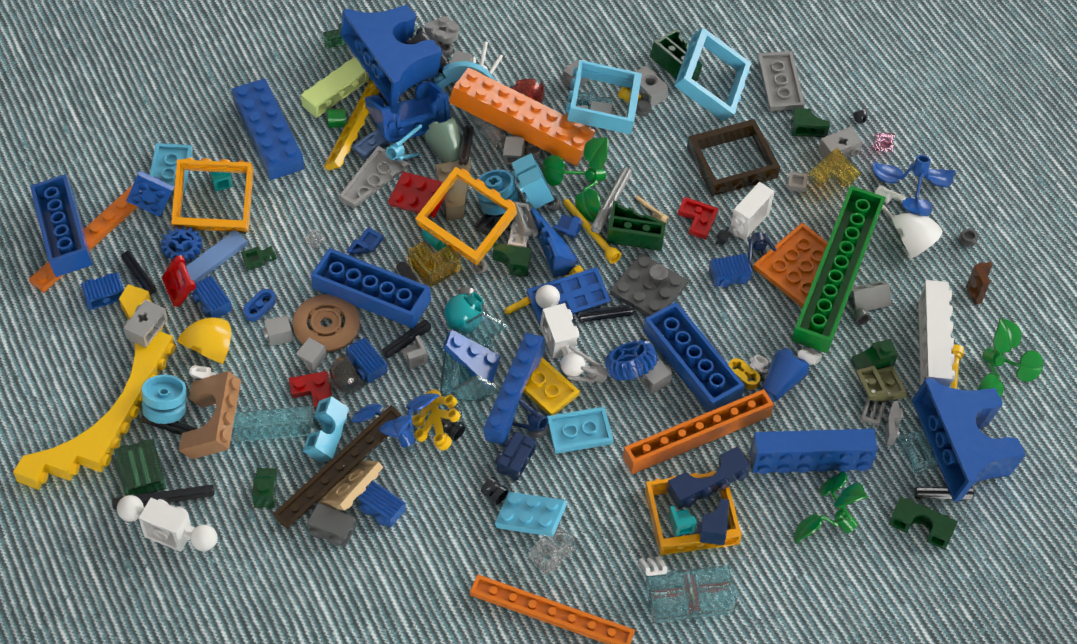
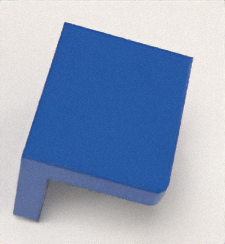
M563 214L558 225L555 224L553 228L556 232L576 239L583 221L579 217L574 216L572 218Z

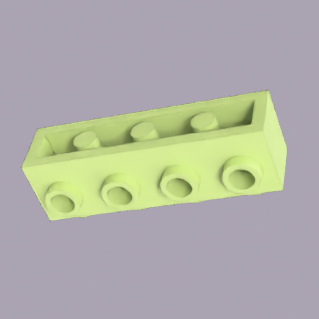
M354 57L337 70L332 71L324 79L319 80L310 89L305 90L301 94L302 107L317 118L326 112L327 109H330L368 82L369 76Z

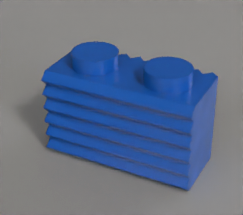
M745 253L743 255L726 256L725 258L710 260L709 272L714 287H728L730 284H745L751 281L752 269Z
M117 272L115 274H106L104 277L97 278L96 280L89 279L85 283H81L89 310L119 302V298L124 291Z
M212 275L195 283L196 289L193 290L191 296L196 304L199 302L201 305L200 309L205 317L219 318L232 311L230 300Z
M365 337L346 348V362L349 366L356 368L358 377L361 380L364 379L367 384L388 372L387 363Z
M374 481L358 497L359 509L366 515L371 514L379 524L383 526L388 525L389 528L406 511V503Z

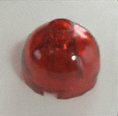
M536 79L518 80L516 85L512 87L511 84L509 87L541 104L544 100V85L541 81L540 84L536 83Z

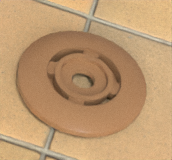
M329 294L318 295L306 300L298 307L293 317V332L302 345L310 337L324 345L326 352L337 351L349 345L357 336L360 328L359 313L354 305ZM341 316H344L345 318V324L343 328L341 327ZM326 318L332 321V324L328 327H323L320 324ZM308 319H311L312 331L307 326Z

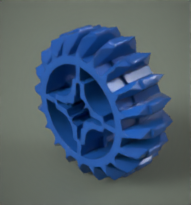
M634 340L633 342L621 344V346L615 347L614 350L610 351L606 356L605 366L608 374L614 380H635V378L642 377L643 374H648V371L654 369L658 361L657 353L653 345L648 341L640 340L637 342Z

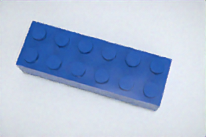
M260 79L232 88L233 103L269 179L273 180L304 170L303 155L266 79Z
M64 174L31 185L30 188L48 261L55 276L59 277L93 265L74 192L67 175Z
M331 248L327 250L310 275L314 290L338 297L352 305L413 329L431 302L429 286Z
M677 302L645 318L643 332L707 412L742 398L745 386Z
M874 429L755 432L750 448L752 473L759 474L795 471L800 473L808 471L827 472L828 470H838L840 472L847 470L866 471L871 469L878 448Z

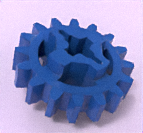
M176 226L175 231L169 229V235H163L164 240H161L162 253L165 254L166 259L170 258L171 262L176 256L181 255L184 257L185 262L189 263L188 259L195 260V254L200 255V249H203L202 238L199 236L198 231L193 232L192 227L186 230L185 226H182V229Z

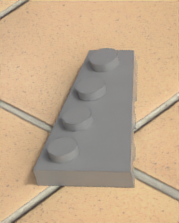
M377 146L339 195V200L355 209L406 170L409 163L404 160L399 162L397 159H389L386 155V150Z

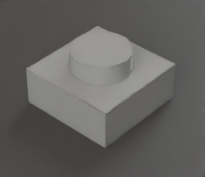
M789 172L787 190L805 193L808 174Z

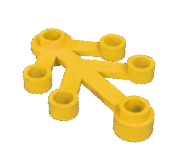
M433 389L426 394H439L440 397H437L424 407L420 414L413 416L412 424L419 428L415 431L414 437L419 442L425 441L429 430L434 424L436 433L433 439L434 445L439 450L444 451L450 447L452 439L444 433L441 418L456 422L461 415L453 408L457 404V399L453 395L443 397L438 390ZM440 404H442V405H446L448 408H453V409H450L449 411H447V410L439 409L438 406H439ZM431 410V413H430L428 419H427L426 422H425V417L427 416L428 412Z

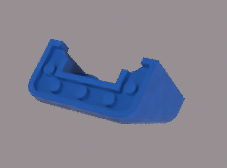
M431 81L420 83L416 87L415 98L398 102L393 107L389 105L384 106L383 99L378 95L365 97L367 110L382 136L390 143L400 141L418 125H422V128L410 138L424 135L429 129L428 126L433 122L442 123L451 119L448 94Z

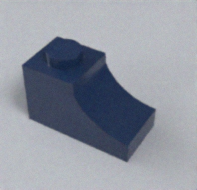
M721 499L715 511L710 514H703L702 522L697 524V534H700L701 543L725 545L729 499Z

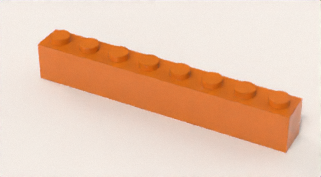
M765 389L625 446L623 461L630 473L635 474L771 417L774 404Z

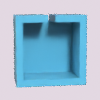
M532 153L512 162L514 167L512 174L516 181H520L517 185L521 193H526L523 196L527 204L531 203L533 208L537 209L554 200Z

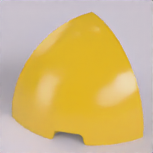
M221 318L201 319L188 326L181 333L177 342L213 361L223 364L230 345L231 327L227 320Z

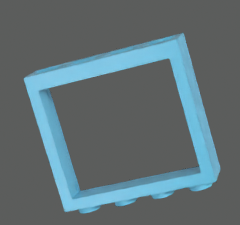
M701 28L692 35L674 86L724 121L730 116L733 117L737 111L736 106L741 99L740 94L746 85L745 80L750 73L751 62L705 28ZM703 46L737 70L726 103L691 79Z
M579 60L578 68L574 67L572 77L575 78L571 80L570 89L573 90H570L568 95V101H571V103L567 102L565 113H568L567 121L631 135L642 73ZM581 77L631 88L626 117L576 107Z

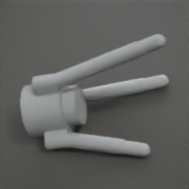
M570 345L569 349L582 356L593 366L589 368L581 366V370L586 371L588 377L567 376V379L593 384L595 381L599 383L605 382L608 376L607 369L601 367V363L595 362Z

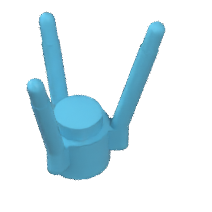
M418 125L400 141L394 142L391 146L387 147L386 155L391 160L397 159L400 162L404 159L420 156L419 153L403 155L405 152L403 143L421 129L422 125Z

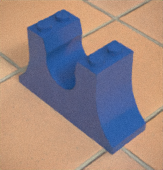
M408 5L374 13L358 12L351 9L343 10L340 36L390 107L396 106L400 96L413 85L438 76L442 50L433 40L421 41L412 45L405 44L409 38L413 39L416 20L415 12Z
M933 378L924 380L911 400L954 502L961 501L972 485L977 482L1010 476L1026 456L1018 438L1004 437L993 439L984 435L979 430L989 425L1003 405L996 388L973 391L958 390L942 385Z

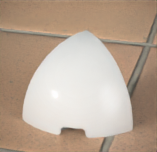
M903 213L892 217L893 223L911 258L916 257L932 246L943 232L940 226L927 216Z

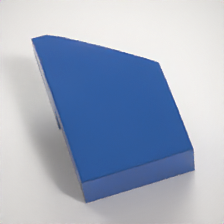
M367 227L361 237L353 241L347 253L363 254L374 252L384 237Z

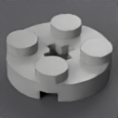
M446 16L425 24V28H428L435 39L443 44H450L458 39L459 25L449 20Z

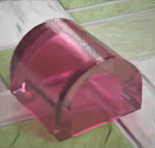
M876 132L874 135V150L893 151L895 134Z

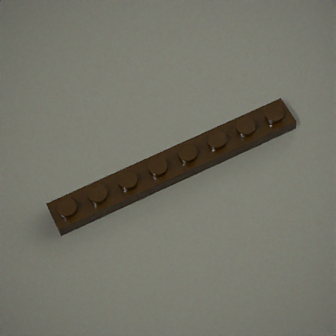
M390 405L272 514L273 517L288 530L388 437V435L379 431V427L385 422L394 420L402 415Z

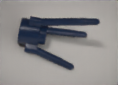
M756 232L748 239V263L752 262L753 248L761 251L762 256L766 254L767 243L774 252L777 250L767 233Z
M520 399L519 403L530 412L527 419L529 425L513 421L512 426L528 429L531 432H535L536 429L539 431L544 430L548 425V417L539 413L531 405Z

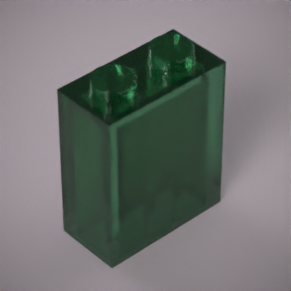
M146 439L139 443L122 445L114 449L125 496L154 493L167 489L154 439Z

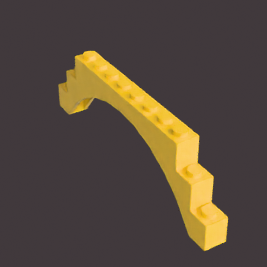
M129 284L126 286L119 301L127 319H131L135 314L136 308L145 299L152 302L149 291ZM163 326L146 348L135 343V357L131 375L122 394L111 409L92 427L74 439L48 450L23 455L13 471L18 483L39 490L41 485L47 481L49 474L71 481L73 476L79 472L80 465L102 473L105 466L107 467L110 464L113 452L118 450L123 435L128 433L131 421L139 414L143 401L141 390L143 383L147 379L159 375L165 369L169 356L175 352L176 345L173 336L161 332Z

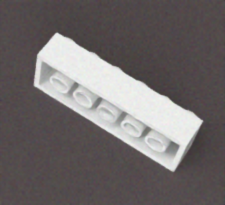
M926 280L918 300L920 386L925 379L933 378L940 384L951 388V382L955 380V371L952 370L954 354H951V349H953L954 338H951L953 322L950 321L953 307L949 304L952 298V290H949V282Z

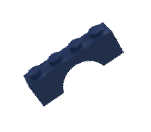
M737 446L720 455L719 470L713 476L695 478L685 472L668 480L667 491L679 509L690 507L697 500L708 498L713 492L719 489L724 490L737 480H744L749 475L750 464Z

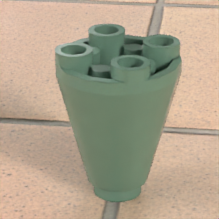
M451 118L442 123H431L428 126L429 129L424 134L426 142L442 163L459 161L461 141L459 126L455 119Z

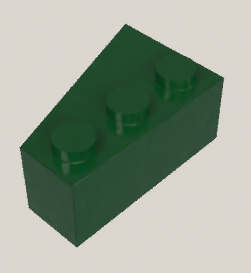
M679 29L655 40L650 53V58L675 79H677L688 49V43L680 36ZM699 59L691 78L695 82L698 81L703 66Z
M613 200L607 243L662 251L666 223L646 214L643 216L634 212L633 208H625L619 205V202Z

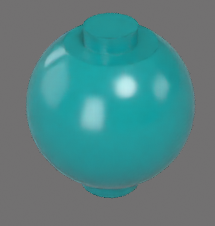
M472 292L470 295L458 294L453 296L447 302L444 309L448 328L459 332H468L475 329L482 319L483 310L481 305L484 303L483 299L475 292Z

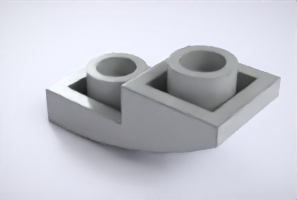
M898 401L893 402L886 421V446L894 445L896 438L899 437L898 426L900 421L903 420V410L899 408Z

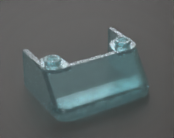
M482 312L466 321L461 327L453 330L490 350L494 345V335L507 328V324ZM444 350L440 384L441 396L453 395L457 400L481 402L500 392L501 387L478 375L473 377L469 374L471 371L463 364H459Z

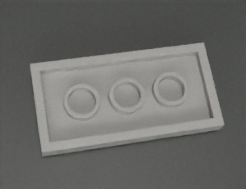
M792 51L758 53L757 59L769 111L804 108L805 103Z

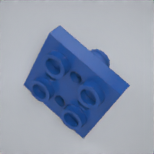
M139 171L126 201L161 217L174 186L163 182L159 177H153Z

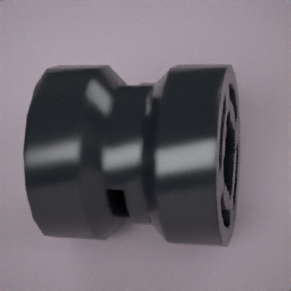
M444 418L441 420L444 433H447L453 441L458 440L463 435L466 426L462 422H451L449 419Z
M491 477L483 484L481 493L489 496L491 501L498 505L506 498L509 489L504 485H500L496 478Z

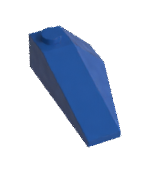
M535 208L531 209V214L539 232L537 238L553 278L569 274L571 269L578 264L576 254H572L570 247Z

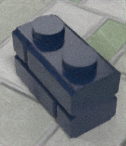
M517 431L512 437L509 436L504 444L505 450L503 453L499 452L496 457L497 471L505 476L508 475V477L516 481L519 480L536 450L537 441Z

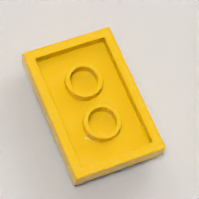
M543 357L523 390L549 416L556 415L580 395V391Z

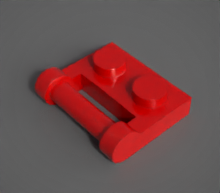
M181 255L176 256L161 277L173 307H180L188 294L196 289V284L191 280L185 266V259Z

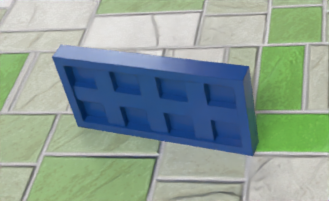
M597 267L526 290L539 326L543 308L537 304L535 296L537 290L544 285H552L559 291L560 301L558 305L565 303L567 309L571 310L572 315L578 314L579 311L590 310L609 304L611 301Z

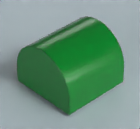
M345 108L327 109L328 128L345 127Z

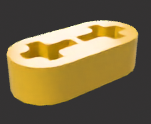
M734 358L730 360L729 367L743 382L744 387L749 390L756 389L760 383V374L741 359ZM733 366H734L735 368L739 366V367H740V370H739V369L734 370V369H733Z

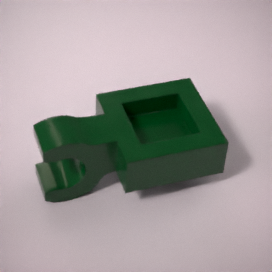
M258 246L241 252L247 271L264 266V260L274 261L277 259L273 246L261 251Z

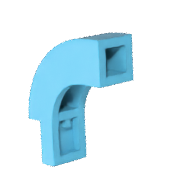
M458 61L446 65L443 68V74L434 79V84L443 89L450 83L458 81L468 67L493 80L495 78L487 69L479 64L469 61Z

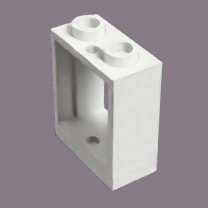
M759 182L734 209L730 232L745 241L770 213L775 191Z

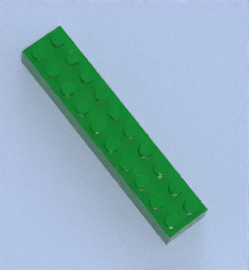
M850 185L795 326L791 341L828 354L886 197Z

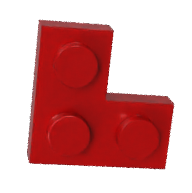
M684 197L679 207L678 215L694 220L689 234L706 240L719 208Z
M327 371L288 378L292 398L312 395L315 411L320 400L332 396Z

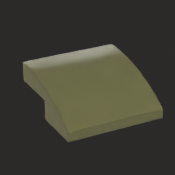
M874 365L856 370V374L869 400L890 401L907 397V391L894 366L877 370Z

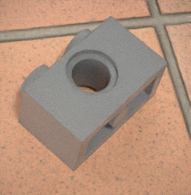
M646 65L635 71L642 73L639 89L642 100H647L653 107L667 99L668 86L657 76L654 70H651Z

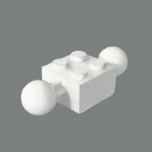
M544 285L537 290L535 298L537 304L543 308L540 328L552 359L563 356L561 369L567 376H579L584 371L581 370V366L585 367V360L582 356L569 349L570 345L573 347L577 345V338L579 337L578 328L573 326L572 312L570 309H567L565 303L558 305L560 294L554 286Z
M127 495L121 498L117 504V513L121 519L128 522L139 519L145 538L180 552L188 539H191L193 547L199 551L211 550L217 543V533L213 527L209 525L192 527L188 512L184 508L179 506L173 507L162 499L150 498L144 507L138 497Z

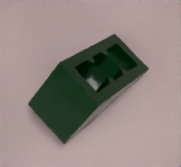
M793 108L791 116L792 136H828L830 121L816 117L811 112V109Z
M494 243L493 260L506 265L509 269V275L528 277L531 248Z
M888 339L873 343L867 350L853 355L851 361L855 370L874 365L879 370L894 366L898 353L892 340Z
M257 468L252 491L254 508H275L277 468Z

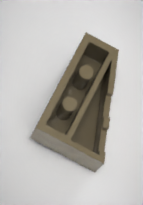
M469 159L466 166L464 164L460 165L459 161L435 164L436 180L444 182L455 167L460 170L463 168L471 175V159ZM459 178L448 190L442 202L446 221L465 217L469 185Z

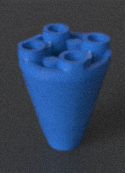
M787 348L776 351L761 390L765 389L773 403L778 401L809 374L807 369L809 364L803 359H797L793 356V352Z

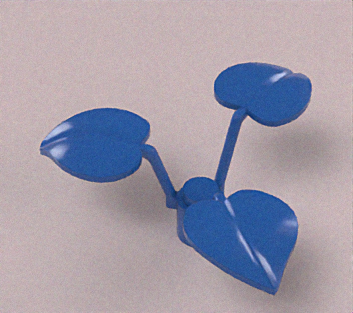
M918 155L915 163H911L904 174L900 168L892 165L879 164L874 161L872 164L875 176L883 182L892 184L898 183L899 179L903 180L913 169L914 175L919 177L915 199L906 198L902 202V207L912 214H920L922 216H928L932 212L931 203L927 200L919 199L923 176L935 186L948 187L952 184L955 170L929 169L931 159L925 155Z
M423 394L413 398L406 404L408 415L385 422L379 427V431L385 435L398 438L401 447H408L414 444L416 439L412 432L414 429L412 412L423 409L437 397H440V395ZM377 403L367 405L357 411L350 421L361 423L375 415L380 416L382 412L379 410L382 408V405Z

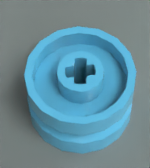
M157 375L143 383L141 389L143 399L142 412L149 421L168 424L180 420L185 415L187 410L186 385L180 378L173 375Z

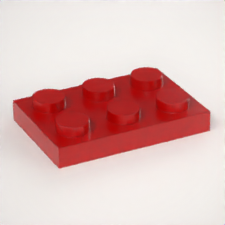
M403 171L387 203L392 207L419 214L443 182ZM446 194L428 217L435 218Z

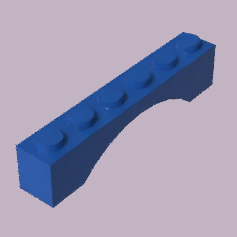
M525 333L483 428L486 441L504 446L511 431L523 390L531 374L539 366L546 350L544 337Z

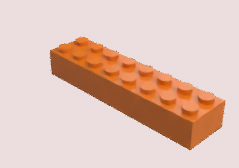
M469 67L454 85L449 103L515 136L524 138L525 141L553 155L560 156L563 160L575 166L579 164L584 156L585 144L593 139L596 132L583 124L567 121V116Z

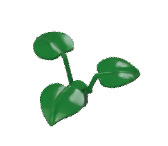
M608 137L591 139L585 144L584 158L589 162V167H591L586 171L563 170L565 162L557 155L547 157L542 163V173L549 185H559L563 180V174L585 175V178L592 182L583 188V193L577 194L575 206L587 220L593 222L599 212L600 198L598 193L590 188L606 179V171L602 167L607 159Z
M999 318L998 327L993 338L994 348L989 347L982 354L983 360L989 363L987 366L991 368L994 374L989 373L983 377L977 390L996 388L998 395L1002 396L1004 385L1001 381H998L1000 375L994 366H1002L1004 362L1018 367L1016 377L1024 382L1036 379L1042 372L1044 363L1042 356L1037 351H1026L1020 358V364L1004 357L1003 353H1009L1011 348L1018 347L1022 338L1020 328L1012 321Z
M841 471L824 482L819 490L820 495L827 496L831 493L835 500L834 507L840 508L834 515L835 521L824 515L819 516L817 513L806 517L795 530V543L798 544L800 540L817 531L822 525L823 520L833 524L835 528L840 526L845 533L852 532L858 526V522L848 512L846 506L868 498L863 485L856 482L845 488L841 496L837 497L835 491L842 488L847 481L845 471Z

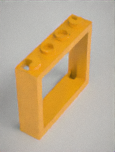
M189 157L182 160L177 159L171 220L173 228L175 229L177 226L179 229H182V226H185L186 230L192 227L193 230L227 232L236 230L237 232L249 233L254 173L252 163L244 162L243 160L231 162L227 159H220V161H212L208 158L194 160ZM185 170L246 173L243 220L181 217Z
M455 167L415 220L422 229L477 266L516 216L517 209L514 202L500 197L501 195L498 191L488 189L483 181L478 178L476 180L472 178L467 170L463 168L460 170ZM458 178L506 210L476 251L427 218Z
M711 471L705 474L693 473L690 475L695 478H708L716 472ZM672 476L669 479H655L654 481L646 482L645 495L659 556L739 545L742 534L730 487L724 490L719 489L721 499H729L727 521L729 530L726 533L725 545L701 543L700 534L664 539L654 495L668 494V480L676 476Z

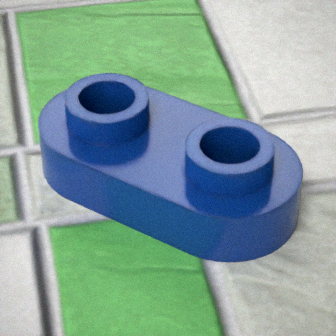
M270 289L260 290L244 306V317L252 322L260 320L275 305V293Z

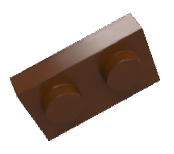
M981 262L974 265L966 285L968 296L972 298L975 305L982 303L990 284L988 276L993 266L991 262Z

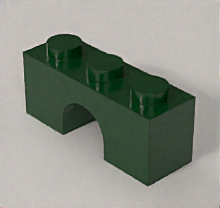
M900 497L888 525L908 533L909 528L913 524H922L929 531L926 542L946 550L958 521L948 515L935 512L930 507L917 504L912 499Z

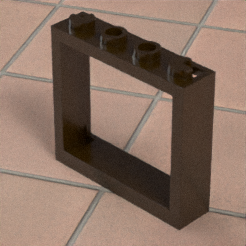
M755 119L688 136L687 149L711 196L740 190L751 185L755 186L759 182L772 181L779 176L780 165ZM752 136L767 166L716 180L701 150Z

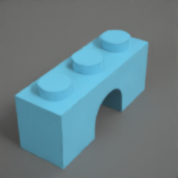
M332 396L320 400L313 418L321 423L323 431L319 430L308 434L303 452L319 463L332 460L336 455V448L342 436L341 432L347 420L349 408Z

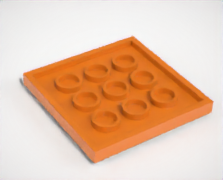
M802 222L775 245L777 249L775 252L771 249L755 262L753 269L803 308L828 242Z

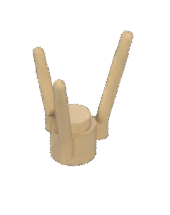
M638 195L635 197L637 201L653 212L651 217L667 224L669 216L656 210Z

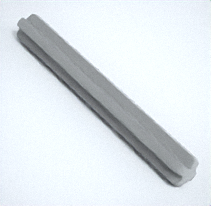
M624 167L592 224V232L597 234L601 232L611 213L613 200H618L631 176L632 170L630 168Z

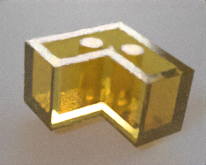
M838 148L833 149L807 173L818 187L834 176L844 188L848 187L861 175Z
M424 241L408 249V263L430 288L461 270V257L450 245L436 253H433Z

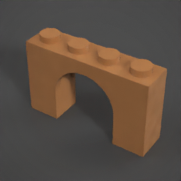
M231 372L219 373L193 381L191 384L189 395L191 401L201 408L216 404L213 416L204 426L182 433L179 451L192 460L229 449L241 380Z

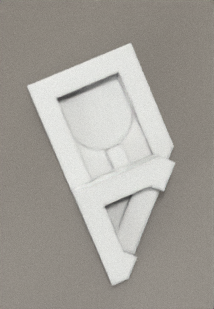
M197 365L190 367L189 372L190 376L195 379H203L218 374L211 372L209 367Z

